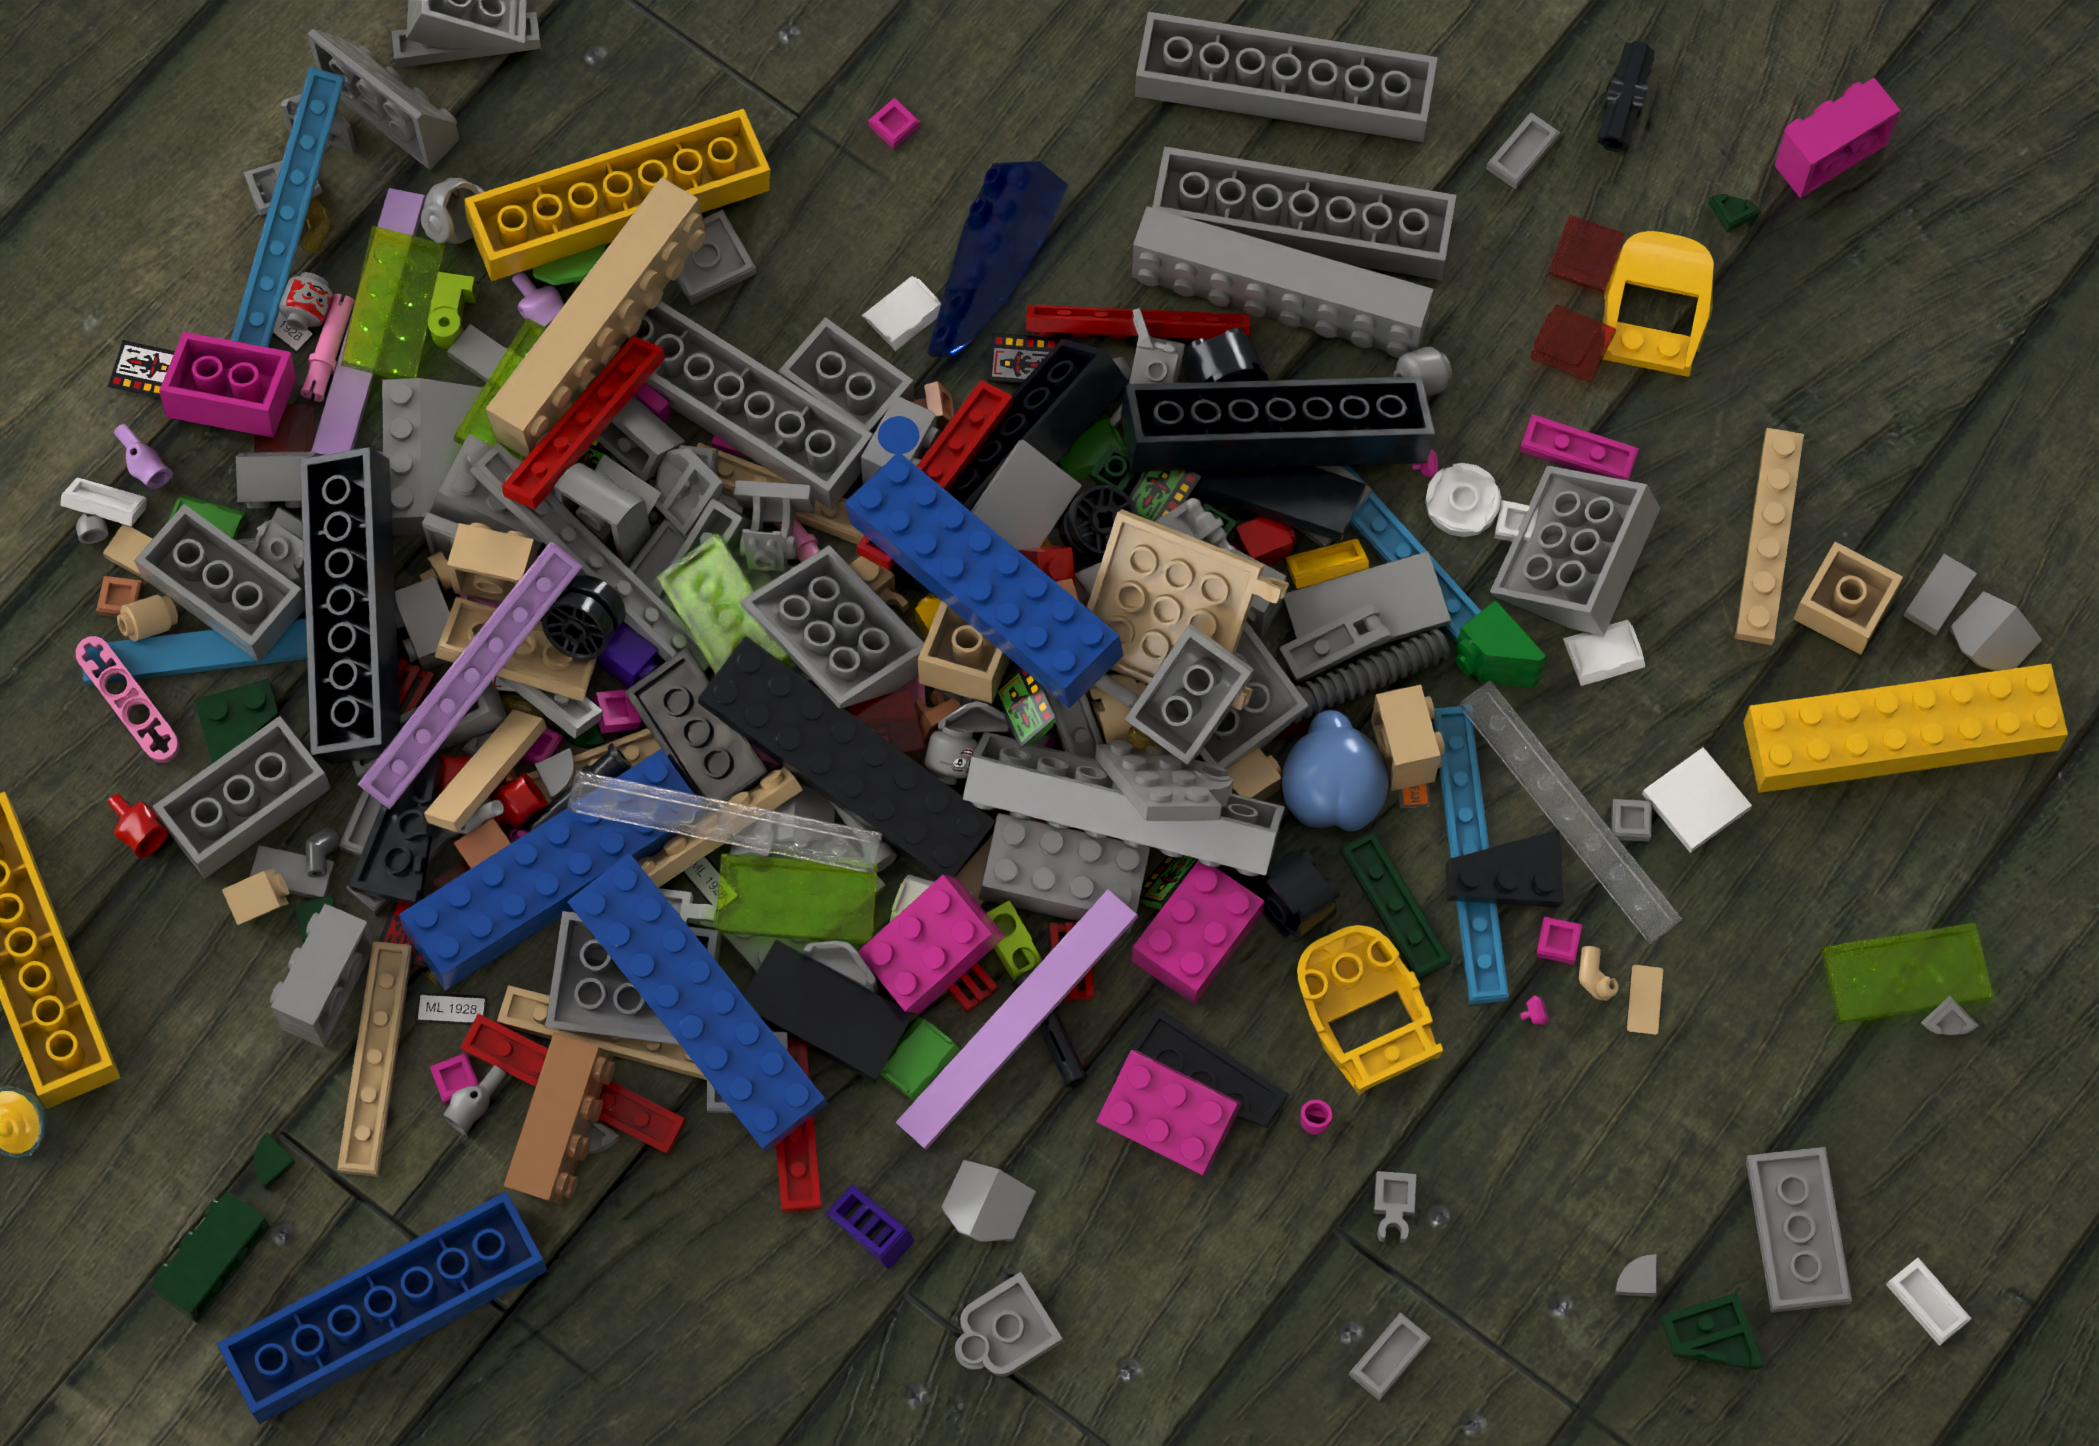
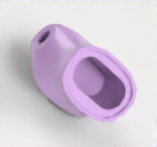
M524 271L519 272L512 278L514 284L525 296L519 302L518 310L542 335L565 304L554 286L548 285L537 289Z
M121 424L114 430L116 437L127 448V468L133 477L141 480L150 489H158L172 478L173 471L162 462L158 452L142 443L126 424Z

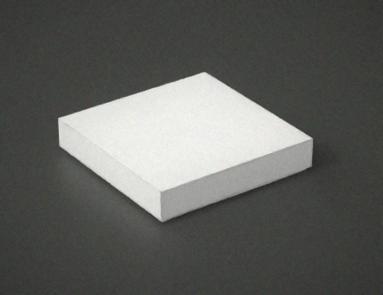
M1704 747L1652 783L1642 793L1647 801H1652L1653 809L1690 853L1748 812L1752 806Z

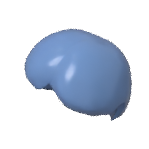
M1334 710L1321 712L1311 721L1307 735L1302 737L1293 746L1286 758L1282 771L1284 800L1290 812L1302 824L1308 827L1323 829L1337 826L1345 831L1360 830L1379 814L1385 804L1389 790V771L1385 758L1371 739L1362 732L1353 729L1351 722L1344 714Z

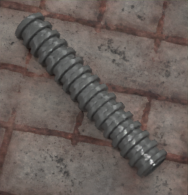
M1432 629L1429 635L1423 633L1420 634L1419 639L1413 637L1409 639L1408 643H1399L1398 648L1391 646L1387 652L1379 651L1377 657L1370 655L1366 661L1360 659L1356 662V666L1348 664L1345 670L1338 668L1335 674L1331 672L1326 673L1324 679L1317 677L1314 679V683L1311 681L1305 682L1303 688L1295 686L1310 707L1293 722H1301L1302 717L1305 719L1311 718L1313 712L1319 714L1323 711V708L1330 710L1333 708L1334 703L1342 705L1344 699L1351 701L1354 700L1355 695L1361 697L1365 694V690L1373 692L1376 686L1379 688L1385 687L1387 682H1396L1397 677L1404 679L1408 673L1414 675L1418 672V668L1426 670L1429 664L1435 666L1438 665L1439 660L1447 661L1450 658V648L1447 639L1438 629Z

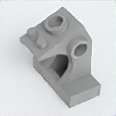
M736 480L734 496L739 506L753 508L751 530L743 529L740 540L741 556H746L748 569L786 571L788 559H795L797 550V539L792 536L795 511L814 512L816 497L811 485ZM764 523L782 524L781 532H763Z

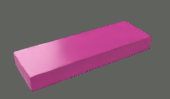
M1532 414L1519 452L1581 472L1628 481L1639 448Z

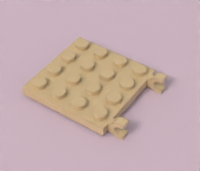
M1121 509L1117 512L1087 609L1120 635L1124 656L1111 669L1149 684L1190 624L1235 655L1254 595L1277 604L1279 599L1285 597L1289 583L1275 578L1262 577L1265 566L1263 564ZM1245 687L1232 707L1241 710L1244 704L1247 705L1253 689Z

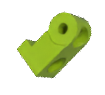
M438 272L428 318L431 337L438 347L450 348L464 332L461 320L465 302L476 304L478 287L475 277Z
M1010 900L987 912L986 914L1005 936L994 947V950L1012 979L1016 980L1022 975L1034 971L1042 962V959Z

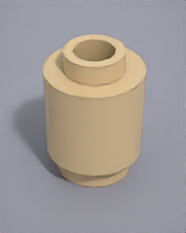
M153 595L123 605L121 607V614L117 616V623L121 633L125 637L128 636L134 642L169 631L171 626L178 622L176 607L172 599L167 595L163 597Z

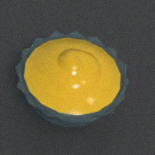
M6 1084L4 1087H0V1152L3 1157L12 1156L16 1160L23 1156L30 1157L33 1151L39 1150L40 1143L44 1138L47 1129L46 1112L42 1103L32 1093L20 1087L14 1088Z

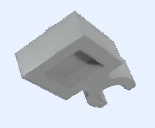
M1376 1172L1374 1214L1385 1215V1218L1379 1224L1377 1232L1379 1241L1384 1242L1387 1228L1396 1227L1400 1231V1243L1406 1242L1409 1228L1403 1216H1414L1416 1174Z

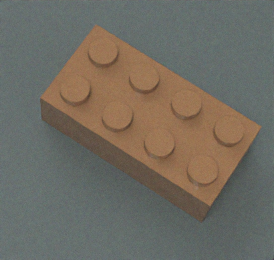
M553 1033L504 1187L563 1206L567 1198L572 1199L578 1184V1176L574 1175L579 1160H585L590 1148L591 1139L587 1137L591 1122L596 1123L602 1111L603 1100H600L599 1097L603 1085H609L615 1071L612 1053L598 1046Z

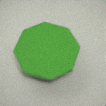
M606 244L533 268L534 278L552 285L571 282L578 284L584 280L606 251Z

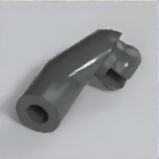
M323 828L306 841L307 875L309 877L318 878L327 874L326 855L332 851L333 853L336 852L341 841L337 831L331 828Z

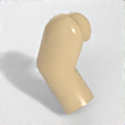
M1593 946L1582 947L1579 970L1580 984L1595 999L1607 1001L1617 994L1619 989L1618 983L1615 978L1610 979L1609 976H1605L1599 970L1601 949Z

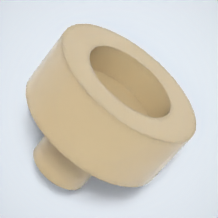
M439 551L428 557L427 561L431 569L419 575L421 581L435 576L437 583L440 584L444 591L453 588L447 567L448 561L444 554Z

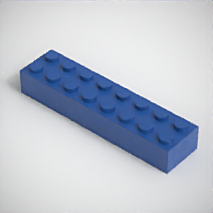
M899 451L845 502L851 525L1069 709L1124 656L1120 635Z
M661 749L400 913L402 930L446 991L561 918L562 911H572L573 909L567 901L628 853L636 861L645 857H652L664 849L663 847L668 840L677 835H684L695 828L696 823L705 816V808Z
M630 853L567 901L765 1153L769 1152L828 1104L824 1096Z
M506 1191L217 1343L248 1407L260 1424L547 1272L543 1258Z

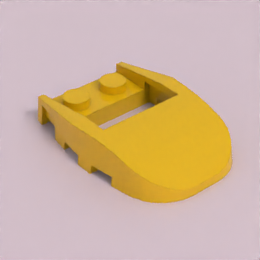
M1657 231L1634 234L1626 240L1621 248L1609 282L1606 285L1602 332L1605 333V346L1601 359L1689 377L1692 371L1693 360L1696 352H1699L1711 318L1713 308V258L1706 247L1687 237ZM1625 283L1697 297L1691 335L1686 336L1617 322Z
M1354 925L1342 928L1310 944L1299 959L1297 975L1300 991L1310 1019L1325 1052L1355 1091L1361 1095L1365 1093V1090L1432 1059L1440 1058L1443 1048L1441 1043L1436 1045L1431 1030L1433 1020L1428 1006L1424 1003L1419 990L1420 984L1414 972H1409L1399 958L1400 953L1380 931L1368 926ZM1397 992L1413 1022L1344 1054L1329 1023Z

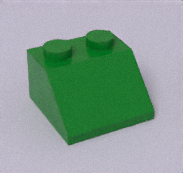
M1496 600L1460 628L1454 654L1456 664L1460 670L1467 676L1472 674L1479 683L1534 688L1539 684L1546 655Z

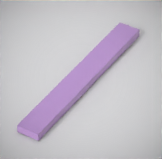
M388 189L311 452L315 451V456L354 450L420 223L421 213L424 209L425 195Z
M550 541L357 785L390 809L583 566L554 542Z
M1107 889L896 1123L927 1150L1138 918V915Z

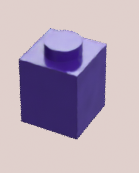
M622 623L603 653L598 656L599 667L629 689L659 667L658 649Z

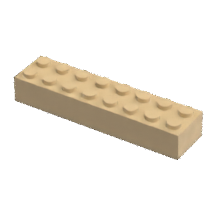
M662 177L659 179L486 407L496 441L526 458L620 351V347L627 337L631 338L637 333L641 326L642 317L649 308L654 309L663 296V289L670 280L674 281L680 276L685 260L692 251L697 252L705 241L706 231L698 198Z

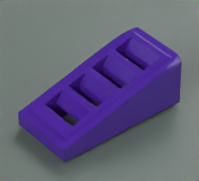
M853 1184L826 1212V1215L887 1269L891 1268L914 1242L908 1229ZM857 1202L862 1204L848 1221L843 1218ZM871 1212L873 1216L858 1230L856 1227ZM883 1223L885 1227L871 1241L869 1237Z

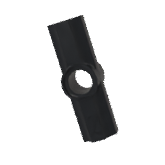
M1639 41L1625 43L1616 77H1612L1604 106L1607 109L1601 123L1597 141L1606 150L1613 152L1628 150L1636 118L1640 117L1648 89L1646 83L1654 61L1655 50L1651 49L1646 43Z

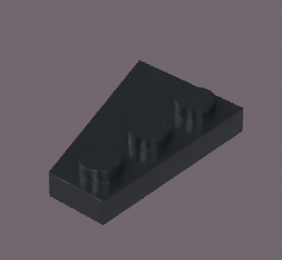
M1555 830L1449 859L1446 863L1447 901L1560 907L1564 902L1560 831Z

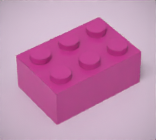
M1875 78L1864 84L1857 82L1844 92L1843 97L1834 102L1828 100L1817 107L1813 115L1805 120L1798 118L1784 129V136L1778 148L1779 152L1774 166L1796 194L1802 198L1889 145L1901 110Z
M182 332L159 392L166 418L274 438L295 384L296 375L292 355L289 351Z
M1198 860L1132 948V962L1196 1005L1262 917L1265 901L1218 868L1204 865Z
M942 875L858 951V954L905 1012L920 1014L1003 940L1005 936L958 878Z
M1131 1050L1096 1122L1201 1175H1207L1242 1103L1137 1050Z

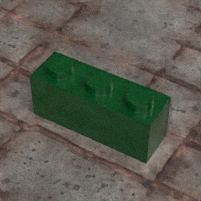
M228 1191L225 1192L221 1199L216 1197L212 1200L204 1212L205 1219L196 1230L191 1229L186 1233L179 1244L180 1251L171 1262L166 1261L163 1263L154 1276L155 1283L152 1287L157 1295L196 1323L270 1229V1225L264 1216Z

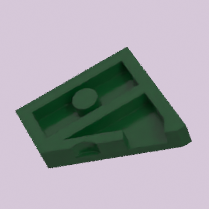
M269 678L194 700L212 764L280 716Z
M1737 1292L1662 1315L1660 1318L1674 1357L1755 1370L1762 1368L1764 1365Z

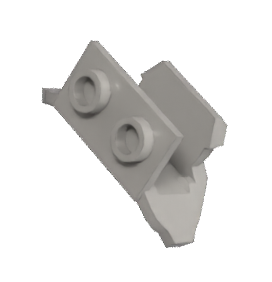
M1141 309L1133 310V321L1139 338L1129 384L1177 383L1185 344L1151 337ZM1122 404L1108 421L1114 428L1122 423L1120 415Z
M277 507L273 518L257 528L256 538L235 541L305 591L302 520L285 509Z

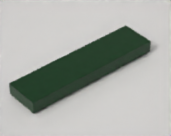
M1374 830L1341 847L1339 851L1409 970L1414 972L1417 980L1419 981L1450 965L1451 958Z

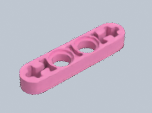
M96 636L83 639L77 645L76 659L88 677L153 761L168 763L174 760L180 751V741L157 708L107 642ZM92 646L96 650L103 648L104 650L100 652V657L109 667L112 662H115L116 665L102 672L93 660L85 662L89 657L87 650ZM101 673L98 678L95 677V674ZM114 675H122L127 680L126 689L118 695L110 694L106 689L108 679ZM136 705H145L149 708V718L143 724L136 725L129 720V712ZM160 721L161 725L154 727ZM154 727L162 739L165 740L170 737L171 740L167 743L169 750L165 753L161 750L153 752L152 749L156 747V743L147 731ZM147 732L143 738L140 737V734Z

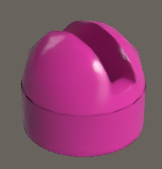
M1311 1100L1303 1105L1300 1123L1307 1133L1320 1135L1329 1128L1332 1120V1110L1327 1103L1321 1100Z

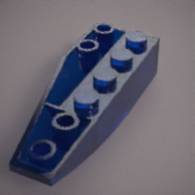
M1040 161L993 163L985 174L983 186L976 200L971 204L969 216L963 226L927 354L931 357H956L983 330L1004 305L1038 252L1069 185Z

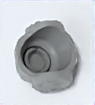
M448 178L442 183L435 184L425 198L424 209L421 213V223L426 235L437 244L446 242L460 244L473 238L466 220L464 198L485 191L478 185L472 184L463 178Z

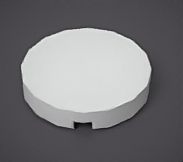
M1459 463L1453 464V467L1446 468L1445 470L1443 468L1434 475L1428 484L1425 504L1428 516L1436 527L1449 535L1468 537L1480 534L1493 524L1499 513L1501 494L1498 486L1495 484V479L1489 472L1477 465Z

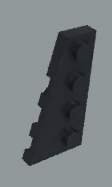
M433 754L390 809L381 804L349 883V887L354 892L412 906L423 899L434 825L427 822L424 812L439 796L444 759L439 754Z
M1159 1008L1155 1010L1114 1071V1075L1119 1076L1130 1051L1137 1050L1241 1102L1242 1105L1236 1118L1268 1128L1289 1096L1286 1091Z

